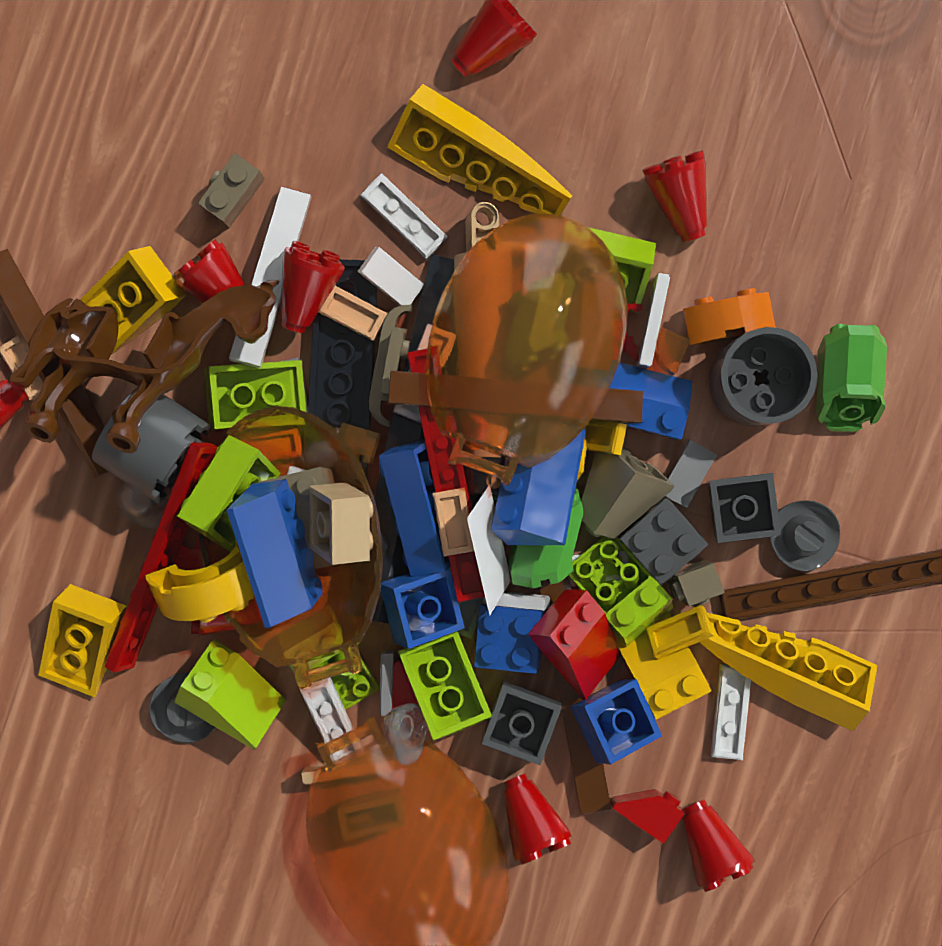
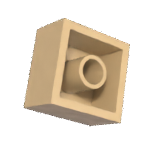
M347 483L309 486L310 549L332 565L370 561V550L373 548V536L370 531L373 504L369 496Z

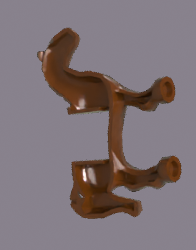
M268 280L262 282L259 286L245 284L228 288L206 300L183 317H179L175 312H166L143 353L151 368L129 366L109 360L118 338V320L113 308L104 306L90 307L77 298L75 300L68 298L55 305L45 314L34 332L24 363L10 376V381L22 388L29 387L41 370L58 357V368L46 377L38 398L30 406L31 416L24 425L26 432L39 441L53 442L60 431L57 422L58 412L66 398L90 377L107 376L119 378L138 387L133 395L111 414L114 425L109 428L106 440L113 448L121 452H136L141 441L137 429L140 426L144 413L162 394L173 390L199 367L208 340L224 322L233 327L240 340L250 344L257 342L259 338L265 335L268 329L269 315L276 300L272 291L280 281Z

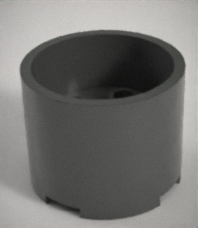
M764 327L749 331L726 344L715 356L709 371L712 399L717 408L730 420L746 426H763L783 422L796 416L810 402L817 384V366L808 346L795 334L774 327ZM761 373L763 375L761 381L764 384L755 385L756 378L753 374Z
M136 389L128 395V397L121 403V405L125 403L133 395ZM162 394L144 413L141 419L140 426L137 429L141 441L136 452H121L107 442L106 434L109 428L114 425L113 418L111 417L95 444L92 460L154 502L160 503L167 496L164 491L168 487H173V483L178 477L184 462V455L189 449L190 444L202 443L200 440L203 434L207 436L211 432V425Z

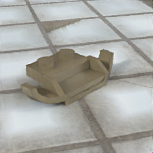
M401 305L392 309L386 315L382 326L369 396V409L373 417L380 424L387 427L391 426V421L383 417L382 406L383 402L388 403L390 371L400 370L401 360H407V352H409L410 341L405 340L408 330L398 328L397 325L403 314L412 312V305Z

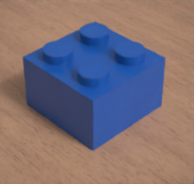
M450 569L441 573L412 577L410 573L379 583L394 643L410 649L465 628Z
M480 604L474 667L537 674L541 669L542 651L528 633L543 617L545 610L495 606L489 616L487 605Z
M621 679L589 696L586 700H581L570 706L596 763L611 765L662 737L637 679Z

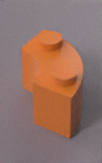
M755 288L738 291L737 297L713 301V297L710 296L694 300L695 306L683 309L690 345L739 337L758 328H776L769 292L756 293Z

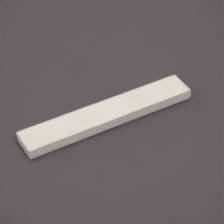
M284 187L280 189L251 284L259 286L262 282L268 280L280 281L272 291L276 300L269 315L268 329L265 335L253 344L240 340L236 335L229 357L230 361L261 369L281 302L283 252L286 247H291L292 241H299L311 201L310 194Z

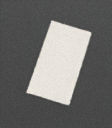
M490 484L467 517L489 616L511 581L503 542L491 530L495 506Z

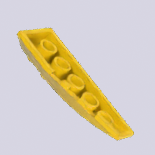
M424 84L409 99L387 146L392 151L440 180L448 183L450 180L464 184L465 189L476 192L477 189L492 194L493 199L505 202V200L519 204L521 209L555 221L559 219L572 197L554 177L505 136Z
M707 612L714 636L700 641V643L723 662L762 688L795 706L851 731H854L869 713L878 665L819 639L802 640L796 638L795 633L786 631L782 634L767 631L766 626L755 624L754 627L741 625L737 619Z

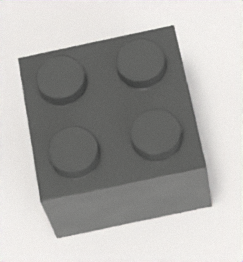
M773 473L707 481L715 542L722 543L781 535Z
M663 497L617 536L661 586L709 545L667 497Z
M502 680L491 709L492 717L487 720L481 736V744L541 765L562 708L561 702Z

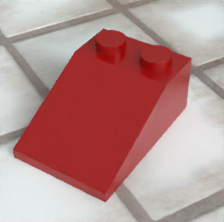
M564 590L528 633L530 638L582 700H586L621 656L605 612L587 590Z

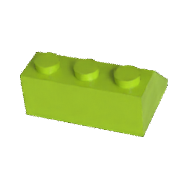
M566 222L553 275L557 273H562V275L570 273L574 282L573 291L581 277L589 278L590 274L605 275L608 277V280H613L614 308L622 309L623 306L633 302L641 304L654 264L656 243Z
M228 435L225 441L217 448L215 457L208 468L200 475L198 484L191 495L184 500L181 511L177 516L188 526L231 552L237 541L227 509L252 484L279 477L281 473L258 449Z
M458 631L413 648H405L398 651L433 741L461 732L492 717Z

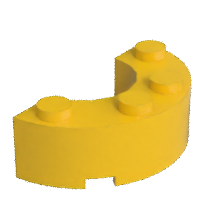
M237 542L229 555L208 567L185 571L178 569L176 564L145 575L161 613L172 620H200L203 623L209 622L218 615L230 610L239 611L244 609L249 604V600L255 597Z

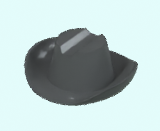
M803 500L790 503L778 512L781 535L772 536L770 540L776 555L783 563L796 570L811 571L823 566L833 557L840 541V524L832 510L819 502Z
M188 672L175 674L164 680L154 691L149 708L150 717L156 729L166 737L182 743L200 741L209 736L215 729V726L174 703L180 686L189 674Z

